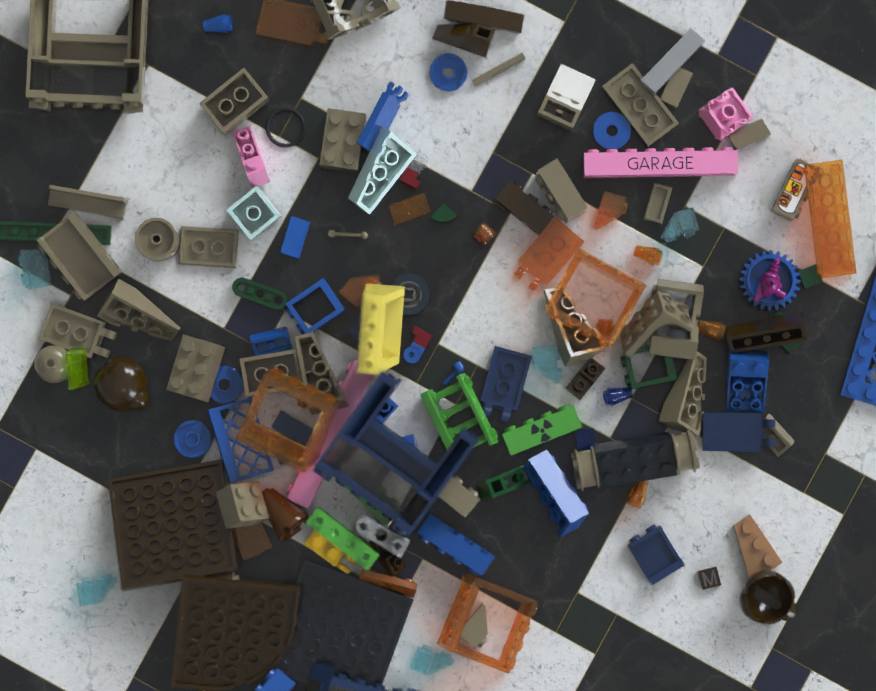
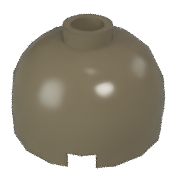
M50 345L41 349L34 361L37 375L43 381L49 383L65 381L72 373L73 358L65 348L57 345Z

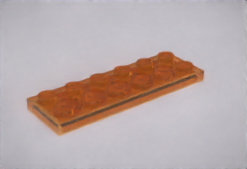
M843 159L805 164L804 169L818 279L856 274Z

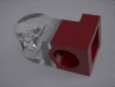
M416 152L417 155L404 170L400 178V183L417 191L420 185V181L417 178L428 164V158L422 152Z

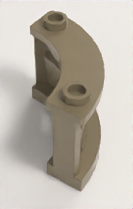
M310 0V2L314 3L326 29L324 34L327 40L344 36L348 31L354 30V28L356 31L371 25L370 21H375L377 18L383 19L401 8L398 1L395 2V0H386L387 3L383 0H366L362 5V16L357 17L352 11L341 10L344 0H331V3H326L329 8H334L331 11L326 9L323 0ZM372 1L373 3H371L370 6H372L374 10L367 11L366 7ZM330 15H333L334 24L331 20ZM340 15H349L351 19L350 21H345V16L340 17Z

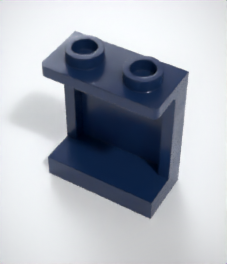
M655 524L645 529L647 533L641 537L637 534L630 538V543L627 544V547L651 585L685 566L661 525L656 527Z

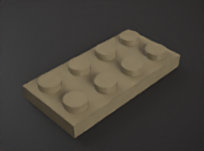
M632 63L605 83L602 88L647 147H649L679 123L658 95H654L640 83L643 76Z

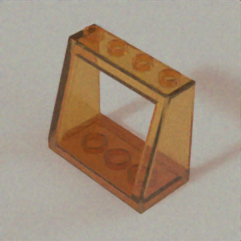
M578 248L544 310L547 311L546 315L552 319H562L565 326L574 329V327L580 329L581 335L589 339L591 336L598 339L597 343L605 348L608 345L612 347L646 285ZM579 262L633 291L609 337L555 307Z
M270 368L261 379L238 431L236 440L305 473L320 456L340 400L336 399L332 394L319 391L313 385L300 382L296 377L284 374L279 369ZM269 385L323 410L307 447L256 422Z
M465 572L437 644L450 652L509 674L515 667L516 655L522 649V640L530 629L529 622L537 611L538 601ZM480 587L521 602L499 660L458 644Z

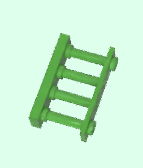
M465 373L456 376L459 382L437 393L431 389L420 394L447 450L464 426L469 429L477 424L480 425L484 434L478 437L479 440L474 447L488 441L490 446L498 443L497 432L494 428H491L473 391L472 381ZM461 389L463 390L467 400L446 410L441 408L439 404L441 399ZM471 406L475 417L455 427H450L447 421L448 417Z
M317 507L306 522V524L367 571L379 556V554L372 550L370 545L321 507Z

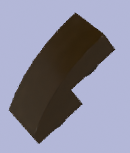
M593 358L588 359L565 389L578 400H581L606 368Z
M382 534L377 539L384 541L387 538V534ZM373 541L369 542L372 550L379 554L377 559L391 576L406 568L402 557L396 556Z

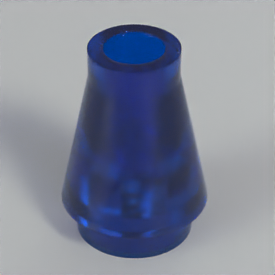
M630 387L607 388V390L603 391L606 406H614L633 397Z

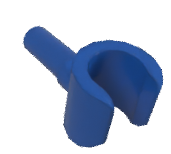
M461 361L451 366L454 372L443 381V384L447 385L456 375L464 371Z

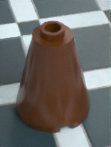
M266 488L262 491L269 515L268 520L278 539L282 542L283 539L286 541L292 538L301 530V524L303 522L306 524L310 515L274 488Z

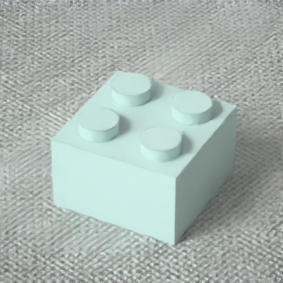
M255 186L226 210L250 240L255 239L282 217L258 186Z

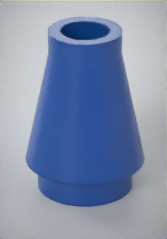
M222 14L203 21V28L205 32L227 33L232 30V20L230 15Z

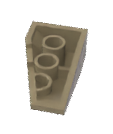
M120 279L117 280L97 317L114 326L120 327L124 325L131 327V330L135 332L142 330L148 332L150 336L171 342L180 330L176 323L141 292Z
M562 286L545 289L544 295L558 351L564 366L583 363L605 351V346L598 330L590 325L586 315L578 310L575 306L576 303Z
M698 351L695 360L688 359L663 404L659 422L670 429L686 433V430H689L695 436L700 435L703 423L701 402L705 400V394H702V383L706 381L707 358Z

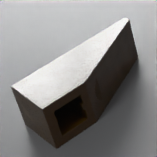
M478 23L444 24L437 26L432 39L486 58L492 44L495 29Z

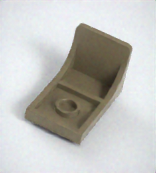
M657 291L651 298L646 300L641 310L633 315L632 320L620 330L619 335L624 355L631 358L652 333L663 325L677 324L690 331L693 327L687 306L681 302L677 303L669 294Z

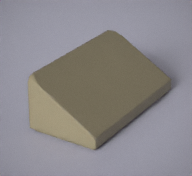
M760 119L737 129L728 135L733 149L739 150L769 137L771 133L763 119Z
M768 414V415L765 416L763 419H774V418L772 417L771 414ZM776 420L775 427H764V439H775V446L768 447L777 457L794 444L793 438Z

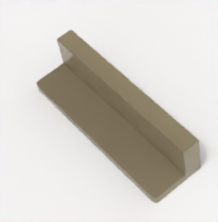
M49 185L48 189L51 191L48 206L124 219L127 200L123 197Z

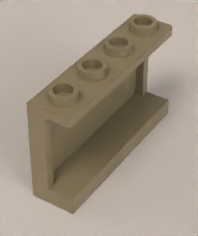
M76 211L71 212L58 225L37 239L39 243L37 245L43 254L47 253L49 255L51 265L55 269L59 268L63 273L61 277L67 284L70 283L74 287L73 292L78 299L87 300L123 272Z

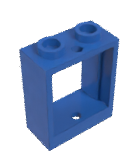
M324 278L287 302L288 308L285 309L291 319L295 317L299 323L296 327L302 335L304 333H314L346 311ZM321 287L336 310L308 329L293 305Z

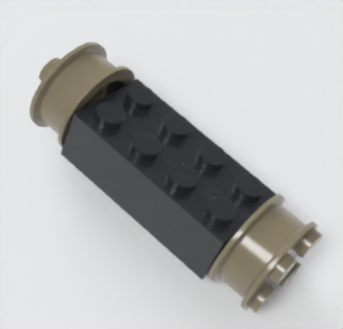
M686 430L685 434L679 435L663 432L593 444L590 450L578 452L574 449V452L571 453L577 489H581V491H584V488L593 486L606 488L680 475L681 471L693 470V472H696V469L700 468L699 459L695 452L697 451L696 439H694L693 432L690 433L689 430Z

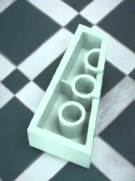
M381 127L348 199L361 210L371 214L417 154L391 131Z

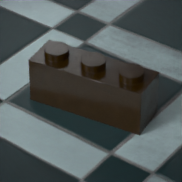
M509 180L496 196L495 201L540 236L553 220V211L546 205L543 207L537 203L538 199L531 193L527 195L523 192V187L516 181L512 183Z

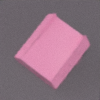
M733 88L726 90L699 109V117L703 119L713 133L714 139L720 141L753 119L752 114Z

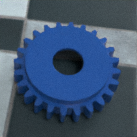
M772 250L769 251L768 255H766L765 251L761 252V256L757 253L754 254L755 260L749 258L750 264L745 263L743 265L746 271H740V274L744 275V277L739 279L744 284L740 286V289H745L742 295L749 296L747 302L754 301L762 275L770 271L768 268L772 267L771 264H774V259L779 258L780 263L778 266L780 268L778 270L780 272H777L780 277L779 281L782 283L780 290L787 293L783 300L774 294L768 298L761 297L758 302L753 303V307L758 304L760 305V310H763L765 306L767 311H771V307H774L775 311L778 310V305L782 308L786 307L785 302L790 304L792 302L790 297L795 298L797 295L794 291H799L800 289L796 286V284L801 283V280L796 279L800 273H795L794 271L797 265L792 266L793 260L787 261L786 254L780 257V251L773 255Z

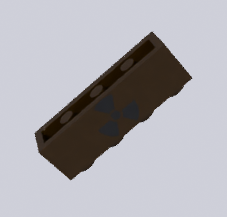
M803 313L727 326V340L730 353L807 341V329Z

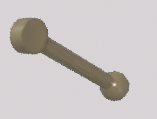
M334 230L328 232L331 238L335 236H349L366 239L368 237L367 232L345 233L335 232Z

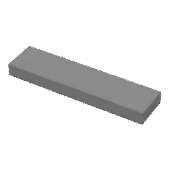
M690 29L641 79L640 83L655 95L704 44L705 40L693 29Z

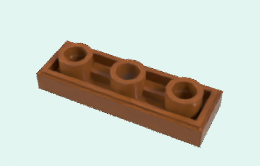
M369 568L368 571L362 569L359 580L413 598L418 585L411 579H399L391 576L389 573L381 574L372 568Z

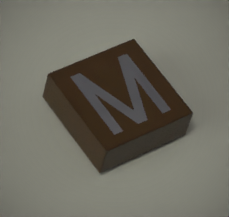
M717 566L697 571L702 590L721 585Z

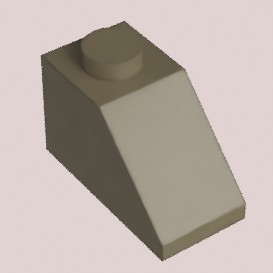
M483 603L457 632L474 648L477 646L481 648L488 640L486 638L488 634L486 606Z

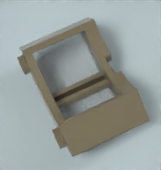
M658 278L657 285H653L652 296L657 291H660L663 294H669L677 303L681 302L686 305L689 316H691L693 328L688 331L677 324H666L657 328L646 340V346H649V354L695 360L699 334L696 317H700L704 287L700 284Z

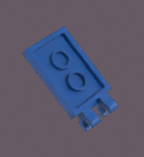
M391 81L387 85L386 92H382L357 141V144L368 153H370L381 127L389 129L401 106L399 103L407 100L409 96L406 91L403 92V88L400 85L393 90L395 84Z

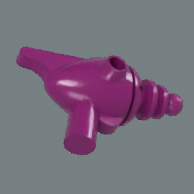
M779 258L774 259V264H771L772 267L768 268L770 271L765 272L764 276L761 277L754 302H758L761 297L768 298L772 294L782 300L787 293L780 290L782 283L779 281L780 277L777 272H780L778 270L780 268L778 266L780 263Z

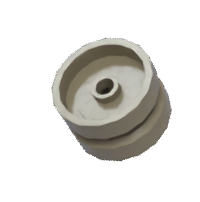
M150 218L139 225L135 233V243L143 256L154 262H163L176 254L180 244V237L169 221L162 218ZM156 236L160 237V241L157 243L154 240Z

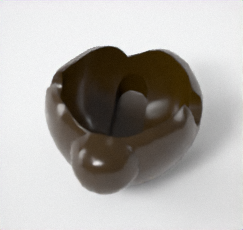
M127 356L113 357L96 372L94 378L95 394L100 402L114 411L143 410L149 403V395L146 391L148 387L146 373L132 358Z
M762 570L752 574L747 578L745 586L740 592L739 604L742 612L750 620L760 624L772 625L781 620H792L798 611L797 605L794 602L795 591L793 585L776 571Z

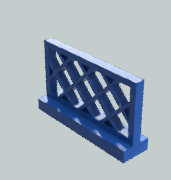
M252 397L207 411L229 484L274 471ZM249 402L251 411L247 417L238 412L241 404ZM229 409L234 412L230 422L222 419L221 410ZM236 414L246 419L242 428L232 424ZM248 420L256 424L257 429L253 435L243 430ZM230 426L240 431L235 440L227 435V430ZM242 432L252 437L247 447L237 442ZM253 439L260 441L262 444L259 453L249 448ZM235 444L245 449L241 459L233 455L232 450ZM247 451L257 455L253 465L243 460ZM259 457L267 460L269 468L261 470L255 467ZM242 462L251 467L248 475L240 477L238 468Z

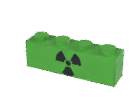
M567 404L559 407V412L552 414L549 411L540 415L541 419L537 421L531 418L522 422L523 426L516 428L514 425L504 429L505 433L502 436L510 456L582 428L575 407H570Z

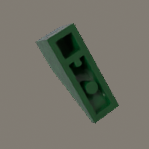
M523 465L475 485L481 501L484 502L530 484L531 481Z

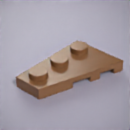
M750 514L733 525L748 577L758 571L772 570L783 563Z

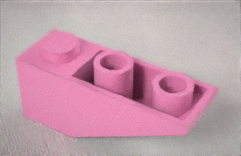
M251 126L233 131L232 133L251 187L254 188L255 186L269 183L270 180Z

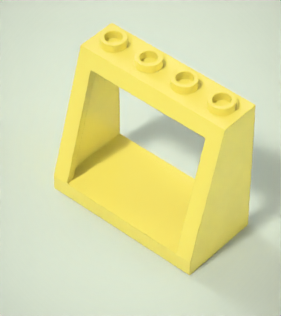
M366 284L362 305L358 373L379 374L399 364L404 286Z

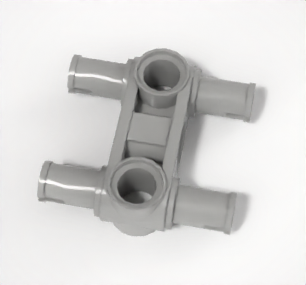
M362 513L352 531L379 544L400 558L410 543L409 539L391 531ZM384 530L387 538L384 541L378 540L376 538L377 531Z

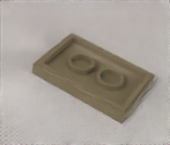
M181 226L178 264L236 268L239 230Z

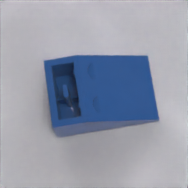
M729 349L726 411L764 412L769 369L767 351L749 350L731 354Z

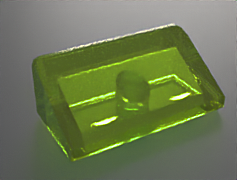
M71 348L65 353L69 390L89 384L86 349Z

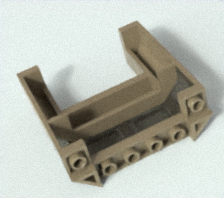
M30 0L26 98L29 100L28 108L51 111V104H53V107H65V104L72 105L73 108H84V105H91V108L94 109L110 106V109L121 110L124 107L126 114L143 112L148 0H129L128 36L55 33L56 0Z

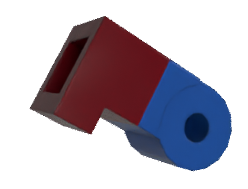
M416 326L412 331L416 337L411 346L404 351V359L411 364L419 361L432 338L431 334Z

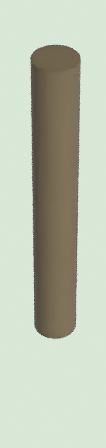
M521 53L472 81L475 86H478L526 60V58Z

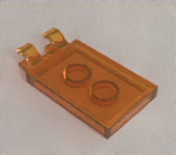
M263 0L256 35L312 46L313 41L327 44L325 34L318 33L320 23H323L316 7L283 0Z
M555 217L518 261L522 265L514 275L519 280L526 271L535 279L529 285V288L534 292L542 282L546 285L551 282L582 246L584 241Z

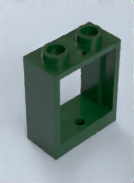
M649 346L639 348L633 355L649 352ZM623 352L620 360L622 368L626 367L627 375H624L626 386H630V389L633 390L677 380L673 358L662 355L667 377L636 383L631 360Z

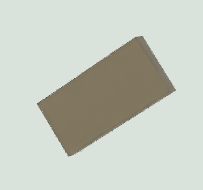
M680 68L669 79L660 98L661 101L677 108L693 73Z
M654 182L643 220L662 225L672 187Z

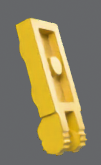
M315 530L304 543L305 546L334 567L337 566L346 574H349L351 571L348 567L339 563L340 559L344 556L350 563L355 565L357 563Z

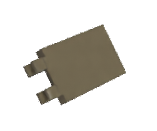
M51 303L38 339L92 359L94 354L108 358L110 351L101 348V343L104 337L115 340L117 333L105 329L106 323Z

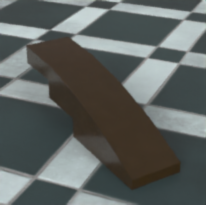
M446 0L443 19L461 24L478 23L497 31L504 30L520 34L522 32L524 14Z

